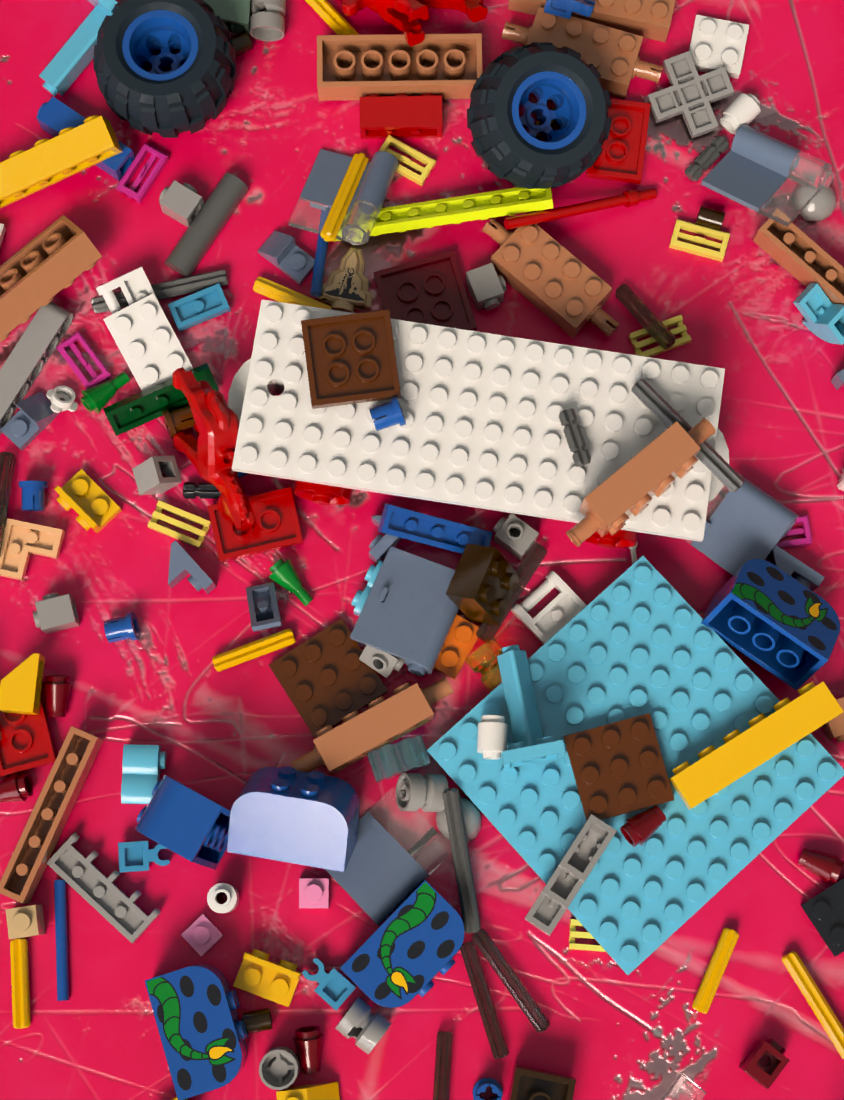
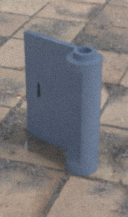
M390 546L350 635V639L404 659L405 664L408 666V671L414 675L423 677L425 674H431L459 610L446 595L455 570Z

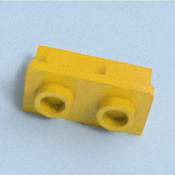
M82 469L62 488L59 486L54 488L59 494L56 500L67 511L72 508L79 515L76 521L86 531L92 528L98 534L122 511Z
M253 949L252 953L245 952L233 986L289 1007L302 972L296 970L298 965L281 959L280 964L268 960L270 954L257 949Z

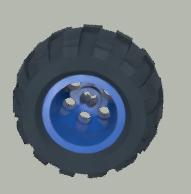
M121 0L115 4L114 13L111 16L106 15L98 30L97 45L94 46L93 68L96 73L99 89L107 105L120 119L126 120L134 129L145 134L152 135L155 132L164 138H178V133L190 131L193 134L203 129L206 121L210 118L215 120L225 108L226 98H229V94H232L236 80L237 58L231 34L219 15L215 16L214 10L203 0ZM174 49L181 50L178 54L171 53ZM155 51H161L159 55H152ZM145 67L152 68L149 72L144 70ZM171 68L170 71H164L165 69Z
M532 42L529 45L516 46L503 52L486 66L484 72L476 80L470 93L471 102L469 109H467V128L471 129L473 137L471 144L477 156H482L488 164L487 169L499 179L504 178L512 182L513 186L519 188H555L580 177L584 171L592 167L603 150L601 147L604 141L608 139L612 120L608 117V108L612 104L608 89L604 90L599 80L601 74L593 64L588 65L580 59V53L565 46L562 48L555 47L553 43ZM530 93L536 96V103H531L528 100ZM548 100H552L555 104L554 110L548 109L546 104ZM519 108L522 111L521 117H519ZM531 113L537 114L536 119L540 121L539 125L534 124V118L530 117ZM552 120L558 122V130H553L551 128L550 124ZM537 133L544 136V141L536 138Z

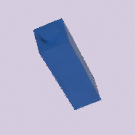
M53 96L48 103L45 102L41 105L36 117L41 128L53 137L59 136L58 133L65 128H76L84 124L83 121L86 119ZM118 141L122 152L95 165L120 181L135 159L132 149Z

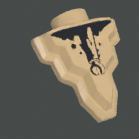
M351 247L341 259L339 269L331 272L327 283H323L321 296L317 297V299L331 304V310L354 313V309H371L373 294L368 291L369 280L363 275L365 263L361 249Z

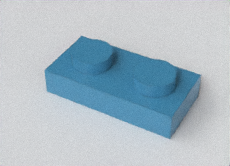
M219 283L168 304L179 332L231 311Z

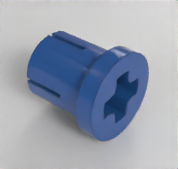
M397 396L392 397L390 402L369 409L372 420L382 417L373 421L377 431L400 424V426L406 425Z
M19 481V488H22V511H44L45 489L48 488V482Z
M134 612L126 613L124 617L104 621L105 635L109 643L131 639L132 641L140 639L139 624Z
M490 1077L478 1080L473 1087L474 1100H485L484 1096L479 1094L480 1092H485L486 1087H489V1085L492 1092L496 1093V1097L493 1096L490 1100H501L503 1096L501 1085Z

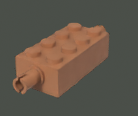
M538 7L533 26L526 28L506 21L501 39H507L524 45H529L532 42L553 43L555 47L562 48L565 46L580 53V59L588 65L593 64L601 74L599 80L604 90L608 89L610 96L624 100L631 78L634 79L636 76L658 83L663 69L662 65L642 61L638 57L643 36L572 16L570 19L545 13L544 8Z
M494 217L489 220L490 224L488 222L485 224L482 231L500 245V248L491 256L490 262L493 263L496 273L502 275L509 285L568 335L574 338L589 322H592L607 337H610L613 334L612 332L616 331L620 323L601 309L610 298L612 287L537 224L518 227L515 231L510 232Z
M703 418L697 425L686 432L676 421L584 498L579 511L585 518L566 532L569 539L579 547L596 531L601 537H604L608 532L612 536L626 525L625 522L629 519L628 516L631 513L636 517L649 505L648 503L653 499L651 496L655 494L657 498L660 497L671 487V484L676 480L675 476L681 479L694 468L693 465L698 462L696 456L701 450L699 445L716 432L713 425Z
M444 677L425 689L419 687L417 683L411 686L409 682L399 686L394 690V696L387 700L383 696L368 704L369 709L359 714L356 710L343 717V724L334 729L332 725H328L316 732L318 737L313 740L315 744L313 746L314 749L296 760H292L293 767L297 771L310 772L323 765L324 767L327 766L330 773L334 775L432 721L434 713L431 705L454 693L450 683Z

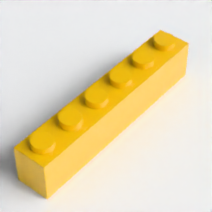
M94 115L83 121L84 124L76 128L68 127L58 133L59 136L50 140L42 139L37 141L34 147L27 151L19 150L12 153L9 159L0 163V209L121 153V147L110 121L102 115Z
M812 681L798 690L801 696L795 700L790 701L786 697L772 707L776 712L768 717H765L763 713L748 722L750 728L743 733L736 729L722 739L725 744L715 749L711 745L697 754L700 760L691 766L688 761H685L674 768L672 771L675 776L669 780L688 810L843 713L844 711L824 681L817 686Z

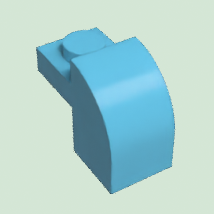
M810 283L793 301L805 318L802 323L820 339L828 343L843 345L844 305L832 304L818 283Z

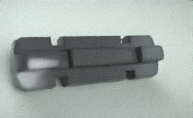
M716 136L710 143L711 147L707 146L694 160V165L691 164L685 170V175L690 181L697 182L703 176V171L706 172L720 157V152L723 154L727 150L729 143L726 138Z
M572 408L563 410L559 414L561 425L565 426L563 431L570 451L574 453L572 456L574 463L577 467L590 463L591 457L589 451L585 450L586 442L579 423H576L577 416L575 410Z

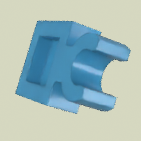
M148 841L119 842V873L149 871V862H154L160 866L170 864V860H160L158 858L159 850L168 848L157 844L153 849H148Z
M314 958L312 961L318 965V973L312 975L307 970H304L302 974L307 980L319 983L314 991L337 1011L355 990L356 986L335 967L328 974L325 971L324 963L320 959Z

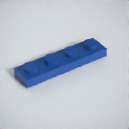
M386 503L378 528V532L461 554H463L467 543L489 547L493 532Z

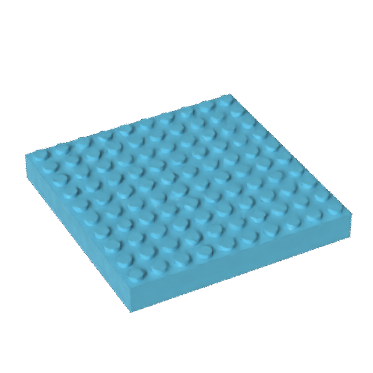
M644 556L640 557L528 658L543 737L555 736L556 741L563 740L564 743L563 736L650 713L668 779L675 776L672 770L685 761H688L691 766L700 760L697 754L711 745L715 749L724 745L725 742L722 738L734 730L738 729L740 733H743L749 729L748 722L763 713L765 717H768L776 712L772 706L779 703L780 700L713 629L701 624L703 621L701 616ZM501 683L427 749V752L541 880L547 884L585 825L586 818L565 743L563 758L504 769L502 754L501 759L490 760L483 759V754L477 752L478 723L481 722V716L483 715L504 716L505 723L508 725L507 745L514 743L503 684ZM810 733L690 810H688L670 782L675 800L655 805L662 810L666 821L662 823L643 845L631 846L623 836L620 827L624 825V820L654 806L602 820L617 830V832L567 909L624 973L629 975L844 776L843 767Z

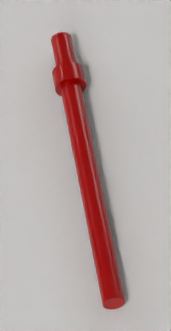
M655 188L636 191L635 189L623 191L622 195L505 218L504 226L508 230L623 205L626 208L637 206L639 202L656 199L657 191Z

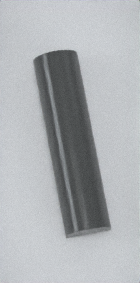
M226 172L164 262L166 266L184 277L192 275L249 191L247 185L231 173Z

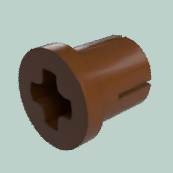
M190 405L171 412L168 410L162 411L163 420L170 438H173L176 433L194 427L195 420Z

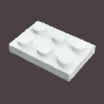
M154 293L103 319L142 391L173 378V372L178 368L183 367L186 371L193 369Z

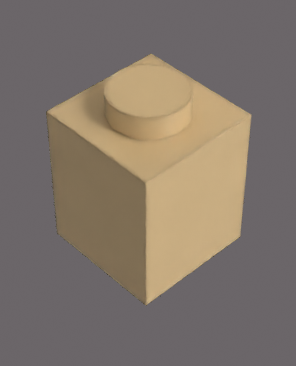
M42 905L5 909L9 940L46 934Z

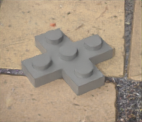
M690 51L664 60L663 67L671 86L647 96L656 123L682 114L691 138L717 130L719 125L710 103L729 97L734 93L725 67L699 76Z

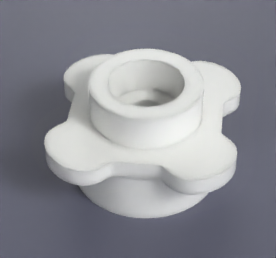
M61 385L47 391L46 396L51 401L50 408L53 412L60 413L66 410L74 412L77 410L78 404L74 402L75 392L70 387Z

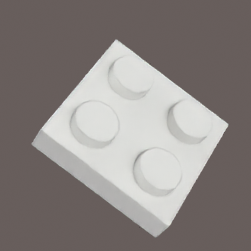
M696 15L689 51L697 71L708 73L725 67L729 77L738 79L741 72L749 25Z

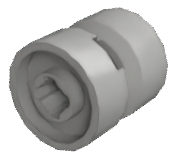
M251 0V13L253 15L250 17V35L261 41L272 42L281 40L285 32V19L283 17L286 15V0Z
M402 773L396 784V803L401 811L417 812L421 808L424 812H443L445 808L442 794L444 790L449 789L447 779L442 774H424L422 776L420 773Z
M358 997L335 1029L347 1039L354 1037L355 1045L366 1054H369L390 1027L391 1022L380 1013L372 1014L371 1006Z
M285 1046L272 1048L264 1055L259 1064V1075L262 1082L273 1090L288 1088L294 1083L300 1072L298 1055L294 1050Z

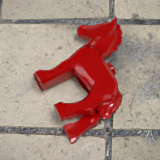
M338 0L341 1L343 13L347 16L356 15L365 7L378 13L385 22L394 25L404 33L405 40L410 47L422 43L425 39V32L421 30V24L416 19H429L428 8L458 10L467 14L473 23L485 19L488 14V7L483 5V0Z
M183 367L178 368L173 372V386L181 390L189 402L195 420L194 429L197 431V440L192 434L177 433L173 437V449L185 453L195 465L200 476L219 490L221 494L217 506L221 514L230 518L237 529H240L241 525L246 523L253 525L255 520L253 510L243 492L237 476L238 472L232 470L240 424L237 414L227 405L223 394L215 391L208 381L203 380L198 383L191 370L186 371Z

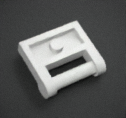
M142 266L96 287L99 296H103L111 314L122 310L113 292L118 287L121 288L129 305L154 293Z
M554 571L545 576L546 580L522 603H516L510 609L543 645L587 606ZM553 588H556L560 594L532 618L528 612Z

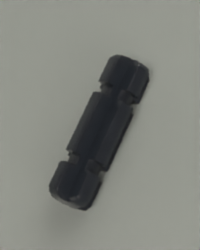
M185 482L183 485V496L186 499H196V496H199L200 499L219 498L221 494L209 482H199V485H196L195 482Z

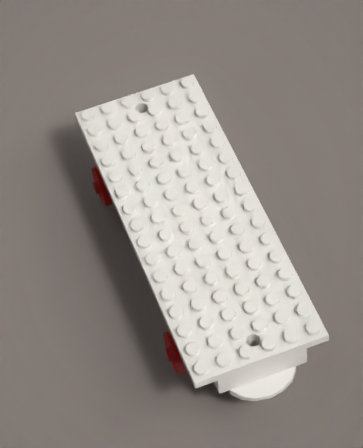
M263 299L260 305L252 356L244 362L235 374L228 393V406L237 414L240 423L232 470L296 480L294 494L319 505L349 504L352 491L356 489L579 523L585 518L579 511L584 498L668 429L632 392L633 385L640 379H645L692 428L701 419H707L713 425L716 432L705 441L729 464V449L723 433L718 429L725 368L391 319L401 398H398L406 425L400 426V424L377 431L373 421L382 417L372 420L369 409L390 402L391 399L312 409L301 320L357 313ZM571 408L575 410L577 416L576 423H579L586 442L585 450L589 451L591 457L590 463L577 467L572 457L574 453L570 451L563 431L565 426L561 425L559 419L561 411ZM698 459V462L693 465L694 468L683 478L674 477L676 480L664 494L658 498L655 494L651 496L653 499L640 514L635 517L631 513L628 516L629 519L625 522L626 525L612 536L608 532L604 537H601L596 531L585 542L610 549L615 547H634L637 543L638 532L702 542L708 503L715 499L724 484Z

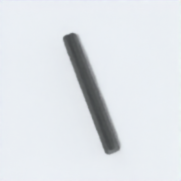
M225 269L152 284L151 287L157 299L161 300L201 291L218 283L220 286L228 284V278ZM122 291L114 293L121 308L129 306ZM103 296L91 299L92 308L95 313L110 311Z
M640 379L633 385L632 392L667 428L677 421L686 432L692 429L645 379ZM706 441L699 445L701 450L696 457L731 492L734 493L741 488L745 482L744 479Z
M457 788L444 790L442 795L465 932L476 933L480 931L481 925L460 794Z

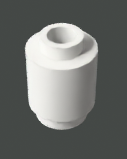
M741 93L723 112V117L720 119L722 126L728 132L735 135L743 124L749 125L761 112L759 100L750 93L747 95Z
M481 716V722L478 723L477 752L483 754V759H501L502 751H507L508 725L505 723L504 716Z
M218 883L209 890L207 902L213 911L229 913L237 907L239 893L231 884ZM221 892L227 895V901L224 904H220L217 901V895Z

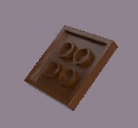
M389 309L301 320L312 409L388 400L395 396L401 398Z
M342 619L269 664V667L315 738L318 737L316 732L328 725L336 726L343 721L342 718L356 710H361L370 702L388 692L376 671L359 660L363 651L355 640L350 639L351 632Z
M650 713L563 736L586 822L591 814L603 820L675 800Z

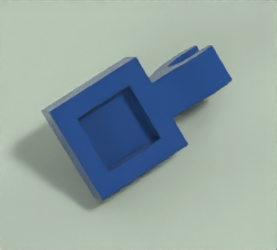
M546 0L544 12L566 19L571 18L572 12L591 17L596 1Z

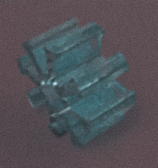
M422 735L403 739L395 744L382 746V748L370 751L367 754L376 782L392 779L402 773H410L415 771V769L431 764Z

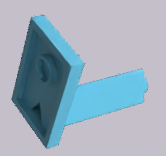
M87 0L95 8L39 75L45 81L42 86L53 96H56L57 93L63 96L92 61L94 46L97 45L98 30L106 15L111 16L114 13L115 4L118 3L116 0Z
M519 645L503 647V654L498 655L497 659L514 739L513 744L507 745L508 750L502 751L504 769L563 758L565 754L563 740L556 741L555 736L543 737L526 651L520 650Z

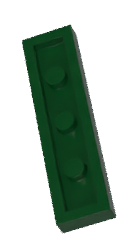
M207 363L191 370L198 383L203 380L208 381L215 391H219ZM173 378L103 409L115 435L118 436L162 416V411L168 410L171 412L188 405L189 402L184 393L173 386Z

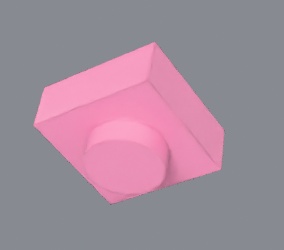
M299 878V908H329V878Z
M202 914L181 934L200 956H203L224 936L205 914Z

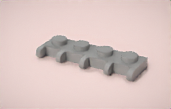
M75 832L46 864L131 943H134L160 915L161 911L156 908L148 916L135 903L142 895L140 891L136 890L129 898L114 884V881L120 876L117 870L107 877L92 863L99 855L97 851L94 850L86 858L73 846L80 838Z

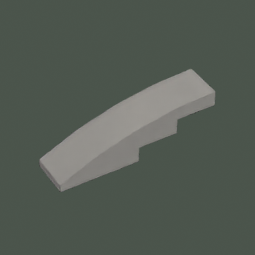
M591 814L524 920L550 936L617 830Z

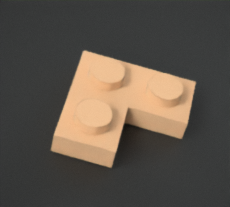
M7 518L0 546V576L24 581L30 554L58 559L65 531Z

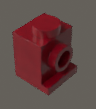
M761 1039L739 1068L762 1087L769 1089L790 1060L783 1055L786 1050L773 1039H770L769 1042ZM763 1055H767L769 1058V1063L766 1066H761L759 1063V1059Z

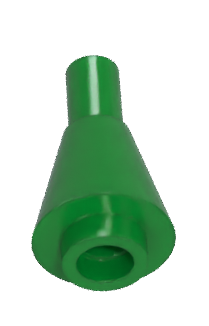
M122 372L111 381L82 390V404L89 412L94 410L99 414L116 394L117 390L128 383L130 378L125 372Z
M281 558L269 568L272 572L269 578L289 592L294 593L304 606L313 600L312 596L302 586V582L290 559L285 562Z

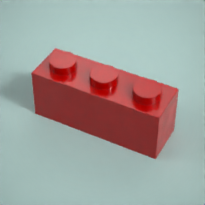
M399 93L393 96L381 97L378 94H369L365 97H359L361 139H386L388 135L394 138H442V96H436L433 93H424L420 96H408L407 94Z

